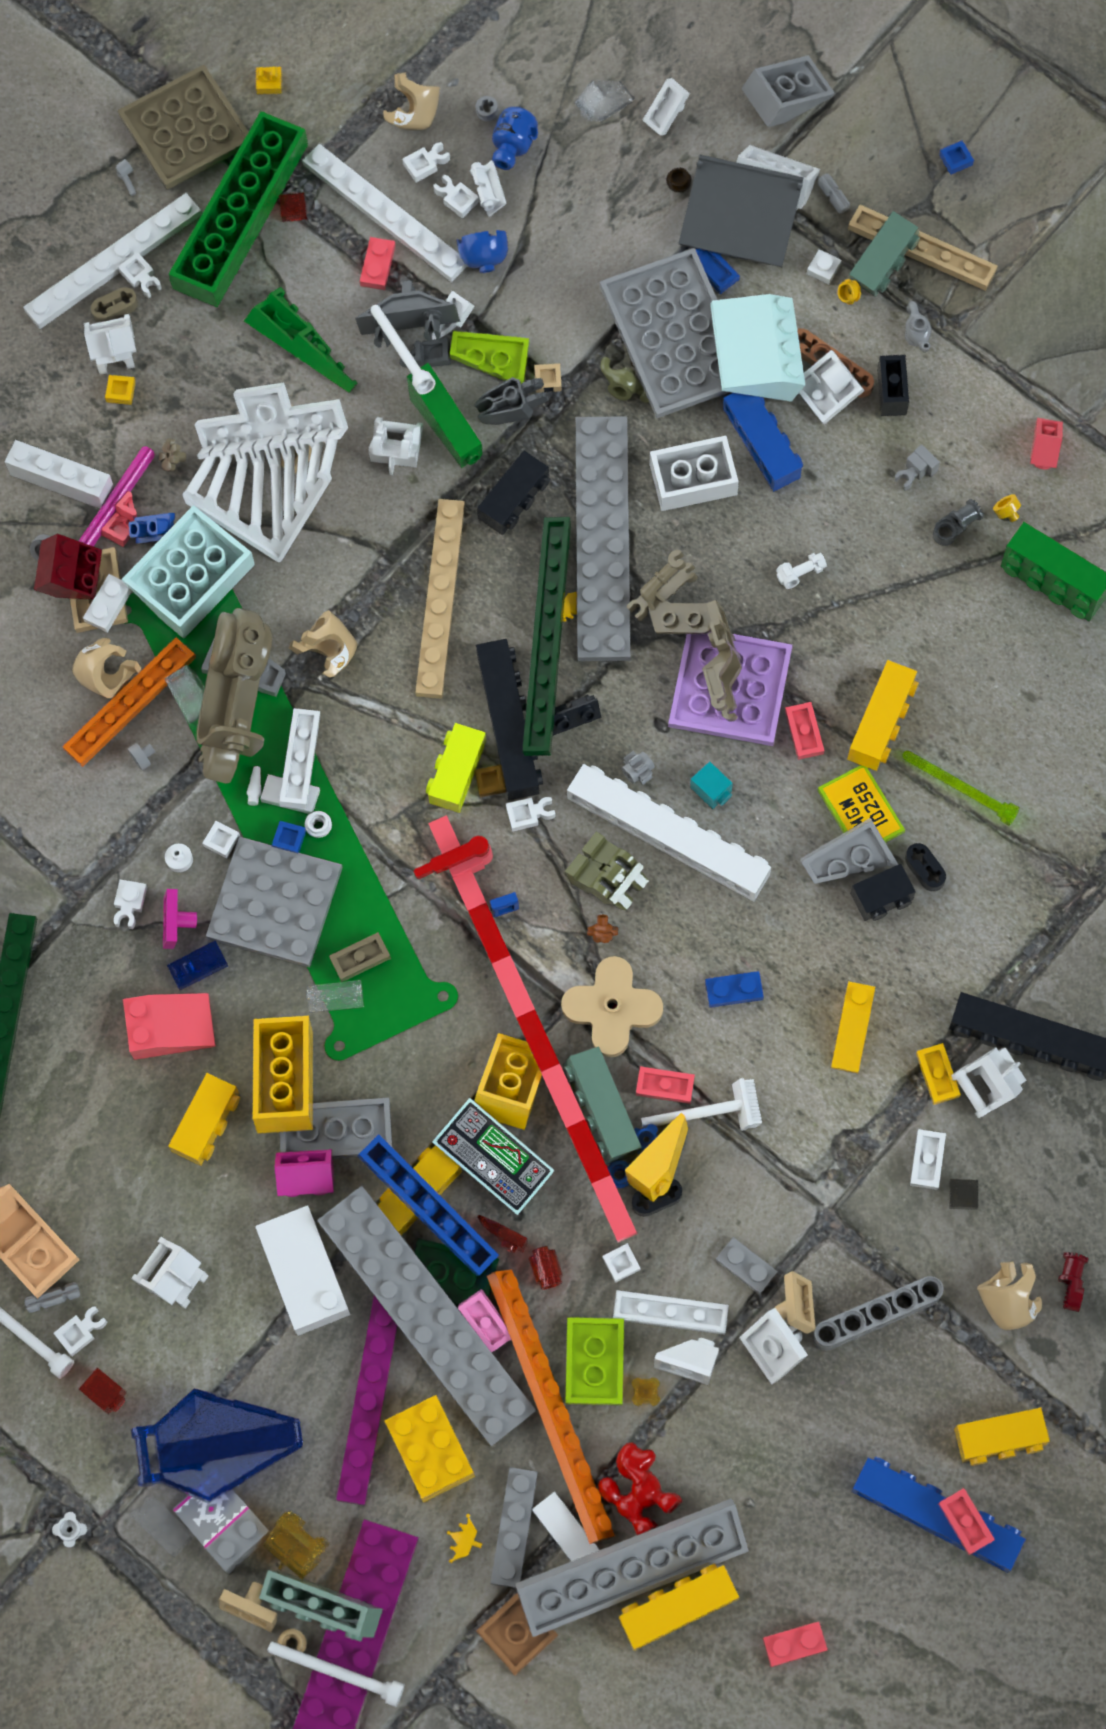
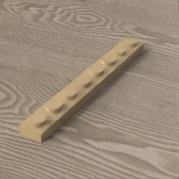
M439 499L415 692L416 697L443 698L465 501Z

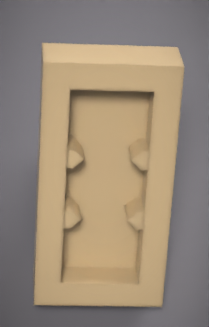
M791 1271L784 1275L786 1300L774 1308H776L784 1321L787 1320L789 1325L808 1334L815 1330L812 1282Z
M252 1582L245 1598L225 1589L219 1598V1609L271 1633L277 1622L276 1612L260 1606L263 1601L259 1599L263 1587L260 1583Z

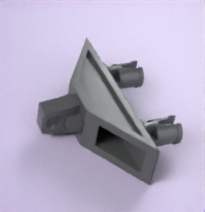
M412 280L402 282L401 293L392 294L376 304L381 308L395 331L425 327L424 338L428 341H431L433 331L436 339H440V324L460 322L455 304L421 291H416ZM370 309L355 318L361 335L375 333V346L381 348L383 338L386 346L390 345V340L372 315Z

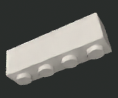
M15 440L5 460L11 476L97 508L103 506L114 489L109 474Z

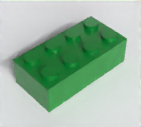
M1026 522L1021 524L1006 546L1000 567L1009 576L1018 577L1026 582L1030 589L1047 595L1053 603L1070 609L1071 613L1077 618L1086 619L1090 622L1106 599V572Z

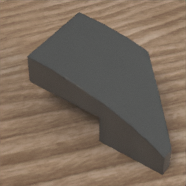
M447 337L440 338L439 340L422 341V343L416 340L413 344L414 348L410 353L419 367L427 363L431 367L451 365L450 341ZM400 359V365L402 367H407L403 360Z

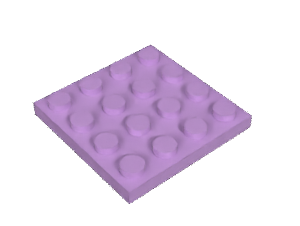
M708 633L686 634L668 727L773 746L792 645L733 634L736 640L734 641L736 651L741 656L742 670L732 685L737 708L729 713H735L738 719L730 722L722 716L721 711H717L712 706L710 693L702 670L705 665L719 654L718 648H713Z

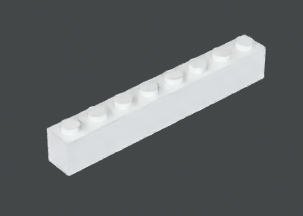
M583 764L567 789V799L753 902L770 876L771 867L762 857L750 856L745 853V850L736 843L729 844L721 840V836L712 830L705 831L698 827V824L691 818H681L674 814V810L665 804L658 805L652 802L647 794L641 791L636 793L630 790L625 782L614 778V780L610 779L596 766L592 765L589 767Z

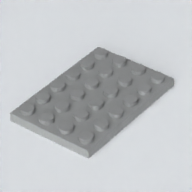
M695 248L599 282L600 289L656 419L729 393L722 391L710 306V303L717 300Z

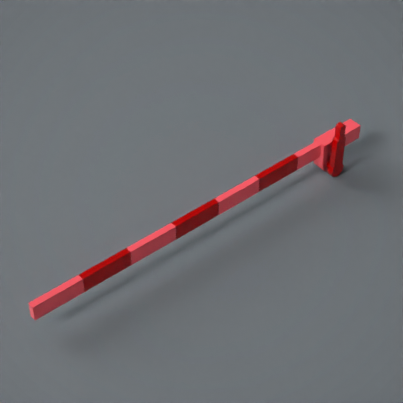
M447 815L428 824L442 854L432 858L429 863L414 869V874L417 879H421L434 872L438 874L449 869L617 1242L637 1234L635 1227L473 873L485 869V865L489 864L493 859L491 846L485 837L479 835L474 836L468 843L460 846Z

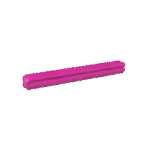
M147 446L141 448L79 539L80 542L94 547L102 535L101 529L116 512L117 503L127 491H132L155 457L152 449Z

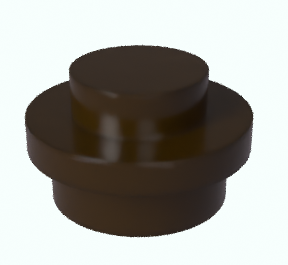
M674 168L668 173L666 184L674 192H684L691 185V175L684 168Z

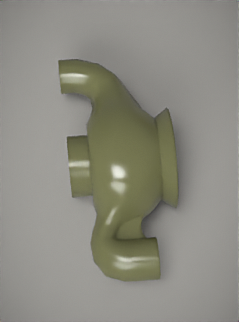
M607 357L602 358L600 368L610 383L608 391L613 397L625 401L629 400L634 393H638L642 402H649L634 370L628 367L619 370L611 369L609 366L610 359Z

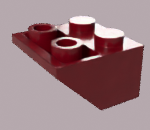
M58 533L42 540L34 590L56 598L93 600L97 591L102 549Z

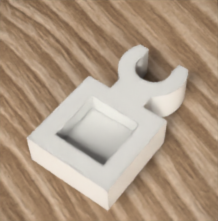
M442 142L436 143L430 152H427L423 147L403 158V165L415 182L437 172L436 164H445L450 160L448 152L443 155L438 154V152L443 150Z
M443 175V183L447 186L441 188L434 184V192L440 197H445L443 199L444 204L463 219L479 203V196L461 182L455 187L452 185L451 178Z
M138 252L118 266L119 272L134 289L141 285L143 294L146 297H151L148 289L149 286L154 285L158 290L162 289L160 281L152 276L154 275L153 268Z
M532 797L506 803L512 832L538 826L537 818L541 817L545 820H550L556 817L555 810L547 812L543 809L544 806L552 804V798L544 797L538 804H533Z
M120 879L114 902L115 908L121 909L114 916L116 927L120 926V921L123 918H128L129 929H134L136 920L133 913L134 911L142 912L148 888L146 884Z
M96 1307L88 1309L85 1319L82 1321L76 1315L54 1332L71 1356H74L95 1339L90 1333L93 1329L99 1330L106 1326L107 1321L105 1318L96 1323L92 1321L93 1315L98 1312Z

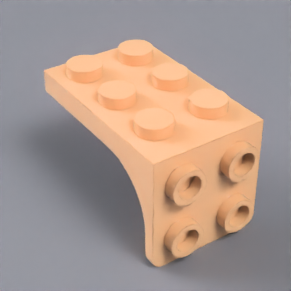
M10 1184L0 1187V1258L38 1299L80 1259Z

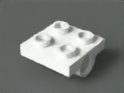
M831 350L804 373L805 386L799 394L821 422L826 424L865 390L835 352Z

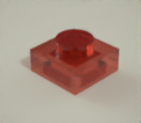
M304 192L279 195L282 222L307 220Z

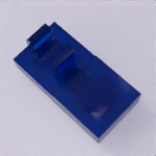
M215 940L168 964L167 967L180 991L228 967V964Z

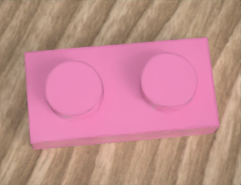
M482 1289L458 1305L460 1312L491 1353L511 1340L502 1316Z

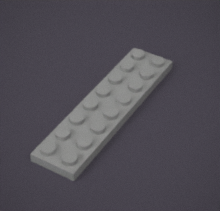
M731 1498L518 1582L515 1586L530 1632L535 1637L696 1573L712 1564H718L746 1553L749 1550L735 1503Z

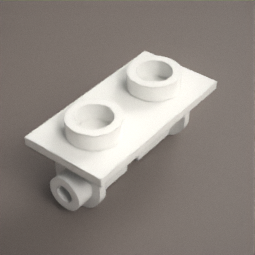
M493 160L485 166L481 165L480 162L473 163L470 170L475 184L479 186L477 191L481 200L480 205L487 211L488 217H491L507 204Z

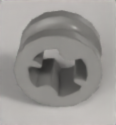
M484 96L478 99L475 107L479 119L483 121L495 119L499 112L497 101L491 96ZM488 105L489 108L491 107V111L486 113L483 110V106Z

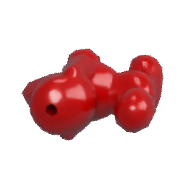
M629 1442L618 1452L616 1465L619 1473L624 1478L632 1480L631 1492L625 1496L622 1495L617 1483L609 1477L600 1480L598 1490L601 1497L606 1502L614 1504L618 1513L628 1519L633 1525L636 1534L640 1535L659 1527L651 1518L643 1517L642 1510L644 1508L657 1504L665 1513L671 1514L681 1505L683 1500L676 1493L663 1492L659 1480L649 1470L655 1462L656 1455L654 1451L649 1449L642 1450L635 1443Z

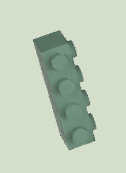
M599 1046L569 1056L563 1064V1072L568 1083L570 1082L573 1094L582 1110L605 1164L608 1165L617 1160L634 1156L641 1149V1145Z
M268 1570L259 1599L271 1603L270 1607L282 1612H287V1610L296 1613V1618L312 1622V1619L321 1622L320 1627L331 1631L340 1629L346 1632V1637L357 1641H362L363 1637L374 1638L383 1610L284 1571Z

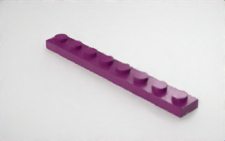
M375 1296L372 1302L336 1497L338 1502L362 1506L366 1504L398 1328L397 1324Z

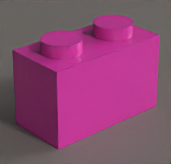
M332 1149L276 1153L275 1176L278 1196L296 1197L302 1194L324 1195L334 1193L335 1177Z

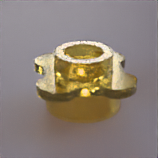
M655 1377L650 1378V1380L635 1378L632 1381V1387L634 1388L633 1404L636 1406H641L642 1404L658 1405L660 1402V1397L657 1393V1388L660 1386L659 1380ZM647 1389L649 1393L644 1394L643 1390Z

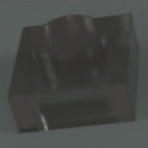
M950 1179L949 1209L977 1210L978 1180Z

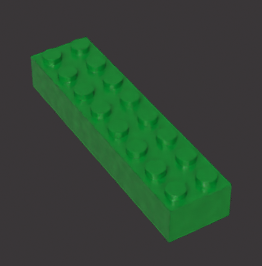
M260 111L168 274L172 289L218 308L308 146L306 130L304 128Z

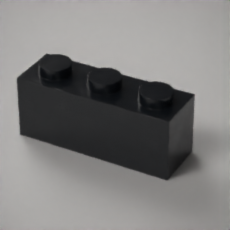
M523 451L477 507L478 519L501 535H504L508 529L512 530L519 520L518 516L522 511H527L532 506L535 500L534 496L539 490L542 492L550 482L549 467L526 451Z

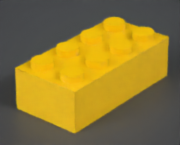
M309 1016L254 1019L253 1122L257 1133L313 1130V1029Z

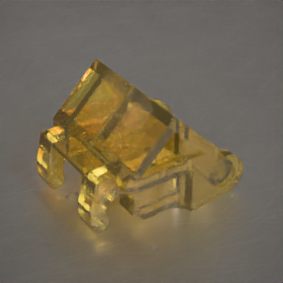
M289 1510L283 1513L277 1520L276 1526L263 1546L281 1561L278 1567L279 1570L287 1566L303 1580L322 1561L319 1557L330 1543L325 1537H317L316 1539L311 1537L302 1529L306 1522L298 1514L296 1515Z

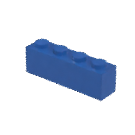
M732 393L724 397L723 410L772 491L774 492L800 479L803 462L797 453L794 454L790 449V441L787 435L779 431L774 414L772 412L768 413L764 406V398Z

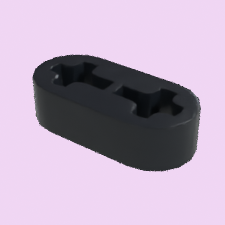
M921 843L910 845L905 855L907 866L926 890H940L946 880L944 868L926 845ZM914 851L917 854H924L922 857V862L925 865H922V863L918 859L912 860ZM927 869L932 875H939L938 883L934 880L928 881L929 873Z
M673 1179L670 1188L677 1189L674 1193V1198H670L669 1195L661 1198L658 1197L654 1202L651 1201L649 1203V1209L646 1210L643 1206H637L640 1203V1197L644 1196L637 1191L632 1197L634 1212L639 1216L646 1217L677 1204L682 1198L683 1190L681 1184Z

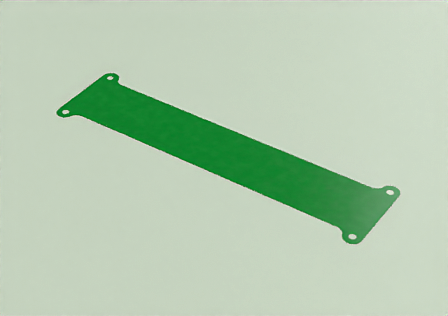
M232 588L185 638H182L133 592L125 602V605L130 606L132 611L127 615L128 622L123 624L133 623L142 629L154 656L156 657L176 637L196 656L169 683V686L197 742L198 720L207 674L202 673L201 668L214 640L218 618L222 612L232 614L236 608H243ZM282 686L276 697L260 691L257 692L250 732L259 734L264 738L263 747L252 757L239 755L237 768L230 783L216 781L243 838L272 845L279 821L305 827V820L309 815L261 802V796L259 797L258 805L252 806L248 804L247 789L255 766L261 769V795L268 774L283 778L293 708ZM315 754L310 785L319 787L320 793L314 812L322 811L328 814L331 818L332 828L326 836L321 838L312 837L306 831L299 853L342 864L343 868L311 966L307 968L334 1022V1029L325 1041V1052L331 1059L341 1061L451 1009L457 1003L458 992L448 982H434L427 977ZM316 822L314 824V828L320 829L323 827L322 822ZM379 933L391 959L341 982L329 956ZM446 991L449 995L448 999L440 1001L438 999L439 992ZM337 1041L344 1042L345 1048L342 1051L335 1050L334 1044Z

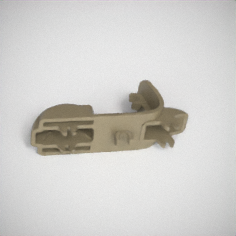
M236 608L232 614L222 612L218 618L197 727V743L203 745L200 749L202 756L199 757V762L203 763V775L207 779L222 783L231 782L237 768L239 755L252 757L264 745V738L259 734L250 732L260 677L266 668L270 656L272 631L270 626L263 622L258 613L246 609Z

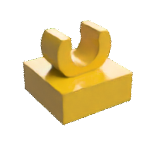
M256 67L257 94H282L281 67Z

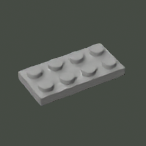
M377 1098L313 1103V1130L280 1132L281 1152L332 1149L333 1159L357 1157L378 1134L392 1147L390 1099Z

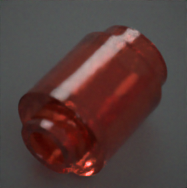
M548 1246L534 1249L532 1251L533 1255L528 1259L536 1284L540 1285L541 1290L561 1285L563 1273L555 1249L549 1250Z

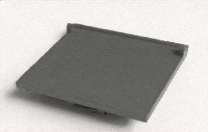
M700 155L699 161L696 163L697 169L678 245L782 268L804 177Z

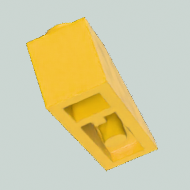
M848 981L831 1065L832 1069L858 1074L875 992L874 986Z
M680 1113L625 1169L628 1184L652 1202L659 1196H663L669 1190L688 1132L684 1114Z

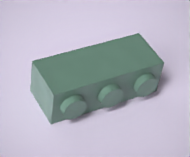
M893 211L850 272V279L856 280L862 289L875 297L879 291L883 293L890 284V275L894 270L898 272L904 264L906 252L909 249L912 251L920 240L918 236L919 227Z

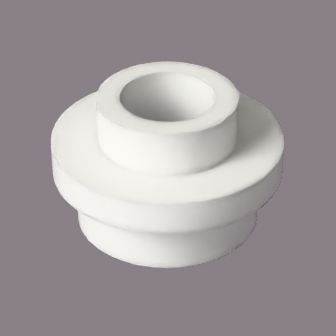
M315 811L309 814L305 820L307 833L315 838L326 836L332 828L329 815L322 811ZM316 822H322L323 827L320 829L314 828V824Z

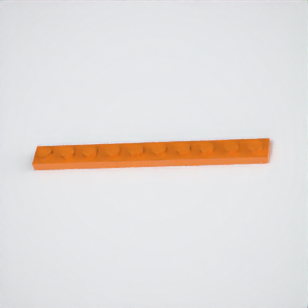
M512 1269L493 1272L487 1276L588 1541L590 1544L608 1540L615 1536L611 1521L606 1514L600 1492L596 1488L590 1473V1466L585 1460L579 1438L573 1429L569 1412L561 1398L559 1386L549 1367V1361L539 1341L538 1332L532 1323L528 1306L520 1292L518 1280L514 1276Z

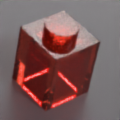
M98 1367L79 1388L85 1396L108 1415L111 1411L116 1412L126 1400L124 1396L127 1392Z

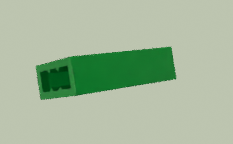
M427 363L420 367L421 370L429 372L435 380V387L429 393L419 394L412 385L413 375H407L411 402L459 466L463 468L467 464L472 465L476 463L483 455L482 443L430 364Z

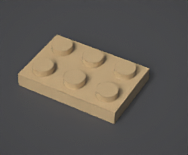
M115 547L102 550L96 595L108 574L121 579ZM70 599L74 628L77 633L99 629L86 623L83 619L93 600ZM125 604L112 626L128 622Z

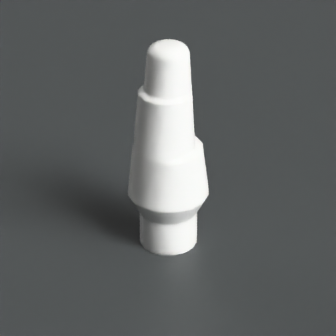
M258 766L253 768L250 784L247 789L248 804L252 806L258 805L259 797L261 796V769Z

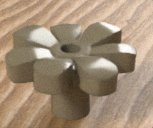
M168 438L162 446L163 452L159 453L158 459L163 461L161 466L164 471L173 472L175 471V464L185 462L186 453L180 452V445L175 444V439Z

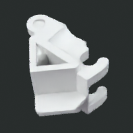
M125 314L124 318L100 323H84V335L90 360H96L99 374L107 373L108 363L123 361L127 369L135 367L132 353L136 352L129 314Z
M377 417L374 421L373 439L369 446L370 461L389 464L390 475H393L395 465L417 467L423 423L418 422L416 425L383 421V418ZM387 432L404 434V440L389 439Z
M996 1047L951 1075L954 1081H958L976 1109L975 1115L977 1118L1016 1098L1023 1090L1021 1084L1027 1081L1018 1068L1021 1063H1015L1006 1048L998 1050ZM971 1072L974 1076L980 1074L991 1090L987 1094L989 1100L987 1105L966 1073Z
M160 1237L157 1241L159 1245L137 1275L134 1274L131 1279L167 1303L173 1305L176 1301L186 1309L190 1303L188 1295L197 1282L201 1281L204 1283L208 1275L199 1268L201 1265L200 1261L183 1248ZM168 1250L171 1251V1254L152 1281L148 1282V1278Z

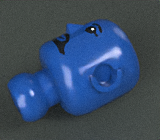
M516 106L508 107L499 116L492 135L493 144L498 149L493 153L492 160L499 169L509 170L513 168L516 162L515 157L526 154L531 147L532 141L538 136L537 120L528 110Z

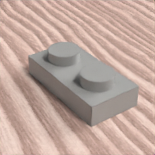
M734 1237L716 1258L720 1265L759 1295L762 1294L778 1273V1271Z

